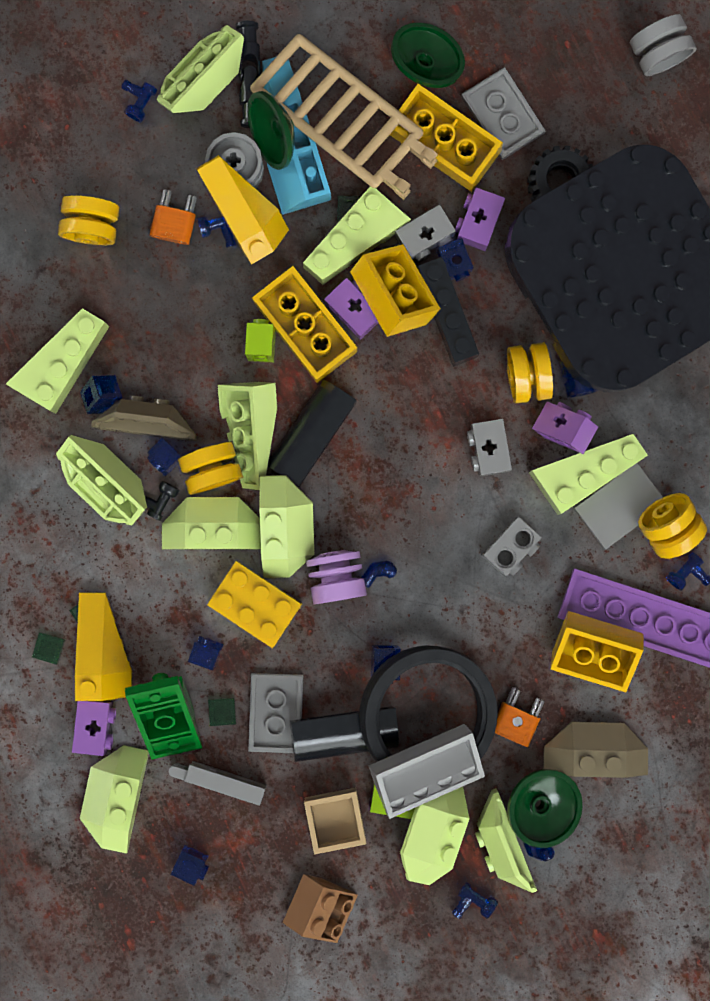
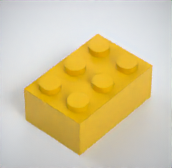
M404 244L363 254L350 271L387 337L427 325L441 309Z
M236 561L207 605L273 649L302 606V603L239 561Z
M568 611L552 651L550 669L627 692L644 651V634Z

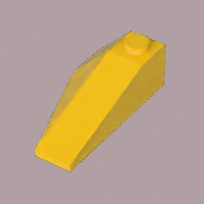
M219 155L196 168L251 265L274 252L289 231L278 208Z
M106 592L79 593L75 701H105L125 698V688L132 686V668L130 662H128L123 641L120 639Z

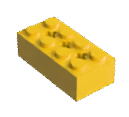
M417 84L399 109L402 114L423 130V136L418 141L438 154L436 157L437 162L434 166L471 192L502 151V141L420 84ZM426 121L429 122V125H428V126H424V127L420 126V122L423 123V124H424ZM398 125L390 136L403 143L411 133ZM450 136L449 141H441V137ZM467 150L471 151L470 156L462 155V152H467Z
M294 266L252 297L254 304L264 317L269 320V323L274 325L275 331L316 383L357 353V346ZM288 300L290 303L293 301L296 303H294V308L290 310L289 308L284 309V302ZM304 321L307 323L310 321V329L306 330L304 328L301 330L300 322ZM320 341L323 343L326 341V349L316 350V342Z

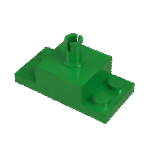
M157 673L152 677L153 682L125 688L126 699L151 760L202 748L201 737L195 723L194 707L182 676L169 678L165 673Z

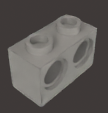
M516 517L481 556L503 576H508L509 573L514 576L523 566L520 561L527 554L531 557L541 545L538 541L542 537L520 517ZM520 531L525 532L529 537V541L525 546H519L516 543L515 537ZM503 550L508 551L511 555V562L506 566L501 565L498 561V555Z

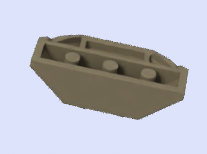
M129 396L128 400L120 399L94 419L91 427L99 430L195 442L198 439V436L173 405H169L170 401L163 399H154V403L144 402V398L139 396Z
M570 722L551 741L544 745L543 769L557 770L572 777L628 778L648 775V748L625 723Z

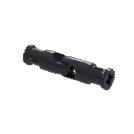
M250 20L236 23V30L244 37L238 73L240 81H243L239 91V104L242 106L243 120L240 121V125L244 128H250L247 113L248 101L253 94L250 87L261 75L260 45L257 43L256 34L259 24ZM251 61L255 63L257 69L253 66H247L242 69V63Z

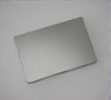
M505 67L461 94L463 101L479 126L503 142L502 151L499 154L501 160L546 132Z
M636 463L573 509L603 549L606 550L636 528L641 514L647 507L663 498V496L639 464Z
M251 673L248 752L293 753L289 720L302 719L303 674Z

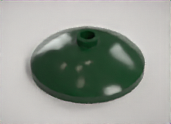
M427 23L404 25L396 32L391 42V54L399 70L407 78L422 86L431 88L448 87L454 84L464 71L465 58L461 47L450 34L437 26Z
M265 91L255 92L250 96L247 107L248 122L253 140L260 149L263 159L272 168L277 170L286 168L290 164L294 153L295 134L293 121L275 97Z
M553 769L534 771L521 779L510 795L507 809L509 824L515 835L530 846L548 848L565 841L579 824L583 808L582 796L576 783L566 774ZM541 800L540 805L535 807L536 802Z

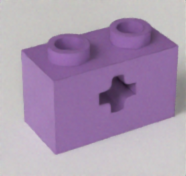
M477 187L473 195L468 193L463 207L467 209L465 219L459 217L455 228L456 233H459L457 241L486 251L505 198ZM477 214L482 215L479 224L475 223V217L477 216Z
M346 278L324 299L326 306L360 340L379 323L355 280L350 282ZM350 303L354 305L360 303V312L357 310L351 312Z
M546 402L532 429L547 440L584 454L598 426L591 421L592 416L582 410H577L575 413L572 411V408L561 402H558L557 405Z
M113 701L77 702L72 753L104 756L108 750L112 749L113 734H109L110 724H114L116 719V708H112ZM95 721L97 726H101V729L94 733L93 728H90V724Z

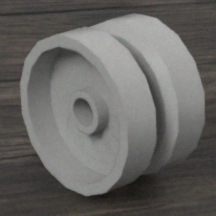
M680 14L663 18L649 25L630 40L629 43L634 54L643 56L639 64L645 76H652L668 70L690 57L697 50L690 35H683L687 26Z
M236 132L223 134L213 140L207 149L205 163L218 155L230 166L236 163L237 167L232 168L253 187L257 188L263 178L264 166L261 151L255 141L245 134Z

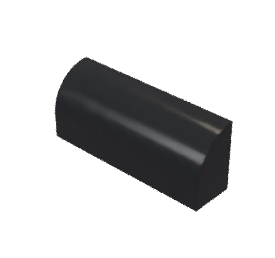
M322 380L269 458L268 467L280 475H287L297 487H300L357 403V400L330 382Z
M393 706L382 707L379 710L380 734L387 749L398 748L399 746L396 709ZM360 711L289 720L294 761L300 762L369 752L361 733Z

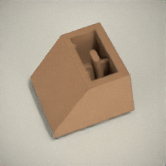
M303 874L283 923L302 937L338 943L358 895L325 879Z

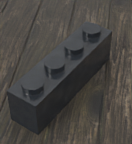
M440 257L419 265L417 269L441 308L434 318L453 367L477 358L479 351L443 258Z

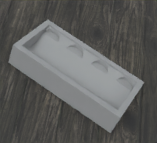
M465 724L369 765L374 784L389 819L485 777L473 733Z

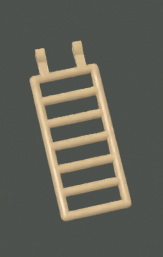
M297 34L252 83L251 91L253 93L265 91L272 95L263 87L299 47L303 48L311 56L273 97L285 108L296 128L369 186L377 188L384 182L404 200L410 193V184L391 172L409 151L420 158L430 169L437 162L436 157L438 154L418 141L423 136V130L306 37ZM319 62L331 71L297 110L293 112L283 102ZM341 78L351 87L313 128L303 120L304 116L336 80ZM360 93L370 103L333 144L322 134ZM380 109L390 119L357 157L352 159L342 150L375 112ZM398 125L402 126L411 134L376 174L372 175L362 167L363 164Z

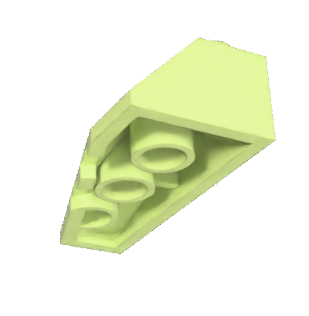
M271 382L219 384V409L222 419L226 418L230 430L227 433L228 441H233L236 450L234 461L241 467L243 478L240 479L242 488L260 490V476H266L277 413L276 385Z

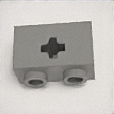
M438 205L396 230L395 238L400 245L404 244L413 261L417 259L420 262L431 255L430 250L437 246L440 249L453 242L452 237H454L456 230L442 207ZM423 231L426 234L432 233L429 241L426 237L421 239Z
M503 419L472 424L470 426L471 430L467 431L469 446H474L475 456H471L473 471H478L479 477L510 472L512 467ZM488 441L490 446L495 447L491 455H488L487 451L482 450V447Z

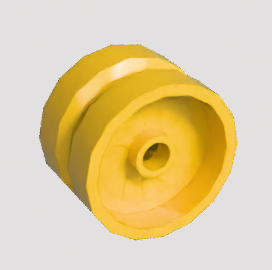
M65 196L62 198L61 212L68 218L59 221L58 235L64 239L84 244L113 245L116 240L117 230L110 224L118 221L120 207L111 201L100 198Z
M545 342L531 344L528 349V357L521 345L508 347L507 375L514 403L528 402L531 398V387L533 395L538 401L552 399V369Z
M232 442L207 446L178 459L183 473L199 472L185 481L190 495L212 490L243 478L239 464L230 463L223 465L236 456Z
M684 493L667 495L655 501L641 514L638 521L640 530L649 539L656 555L666 559L679 557L689 552L703 540L707 532L706 523L701 515L696 512L695 505L690 497Z

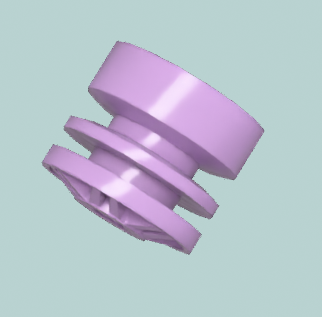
M340 550L319 554L311 560H306L307 567L319 565V572L308 573V576L310 578H321L322 582L311 587L313 605L367 595L364 578H352L351 574L362 569V564L350 566L349 560L360 558L359 551Z

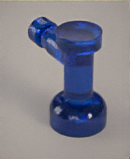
M125 80L122 84V89L129 91L137 96L138 99L134 105H128L124 113L134 121L142 123L145 118L143 110L151 96H155L158 90L146 82L140 87Z
M206 217L197 218L202 238L210 236L211 230L221 228L226 241V248L236 246L233 234L223 217L208 220Z
M693 552L690 553L688 556L689 560L678 572L672 571L666 576L667 581L679 591L685 588V579L690 573L702 581L701 583L704 586L710 584V576H707L700 567L704 563L703 560Z
M466 882L458 893V896L462 899L452 914L456 918L461 919L463 913L473 902L481 908V915L488 919L499 901L493 897L485 899L471 889V885Z

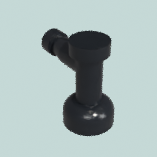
M161 481L159 485L161 494L157 501L145 496L147 508H149L147 514L159 521L163 517L161 514L170 497H176L180 491L165 481Z

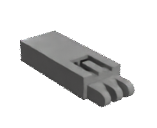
M192 761L189 767L175 763L168 771L172 777L259 806L267 786L266 784Z

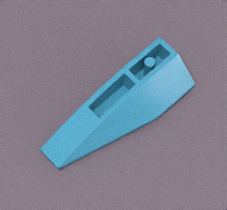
M276 57L262 61L263 71ZM289 59L263 87L273 96L294 75ZM298 87L283 102L293 112L303 103ZM306 114L303 120H305L309 124L308 117ZM295 126L294 153L290 164L286 168L277 170L267 163L282 215L331 200L330 188L316 143Z

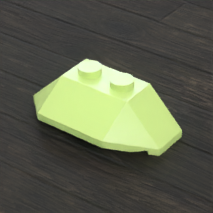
M226 25L221 28V31L214 32L200 40L165 77L157 101L172 113L204 110L239 73L244 42L242 34Z
M71 435L56 453L58 460L61 461L62 471L68 485L105 520L126 523V525L132 526L147 508L141 479L104 444Z
M287 475L260 476L259 509L264 578H288L315 554L313 502Z
M187 497L162 523V549H261L260 518L239 497Z
M123 745L90 768L80 820L103 849L128 853L149 755L146 749Z
M463 786L415 807L400 851L407 880L430 885L453 869L469 822Z
M493 789L477 822L479 831L475 833L480 848L485 846L489 856L484 857L489 871H495L497 877L531 893L536 892V886L515 833L509 824L508 815L497 789Z

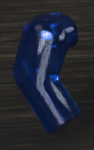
M387 560L373 562L361 578H364L365 586L370 588L377 577L386 576L393 578L397 574V568L392 562Z
M523 842L529 857L546 862L555 855L552 847L538 848Z

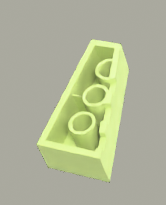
M370 186L303 262V267L323 285L360 259L363 254L370 253L371 250L381 243L386 242L395 234L396 230L408 224L411 219L376 188Z
M82 308L6 385L56 414L109 326L103 320Z
M634 434L587 450L584 454L579 453L530 471L529 474L554 511L559 515L648 455Z

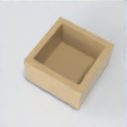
M356 788L305 797L304 804L314 855L366 844Z

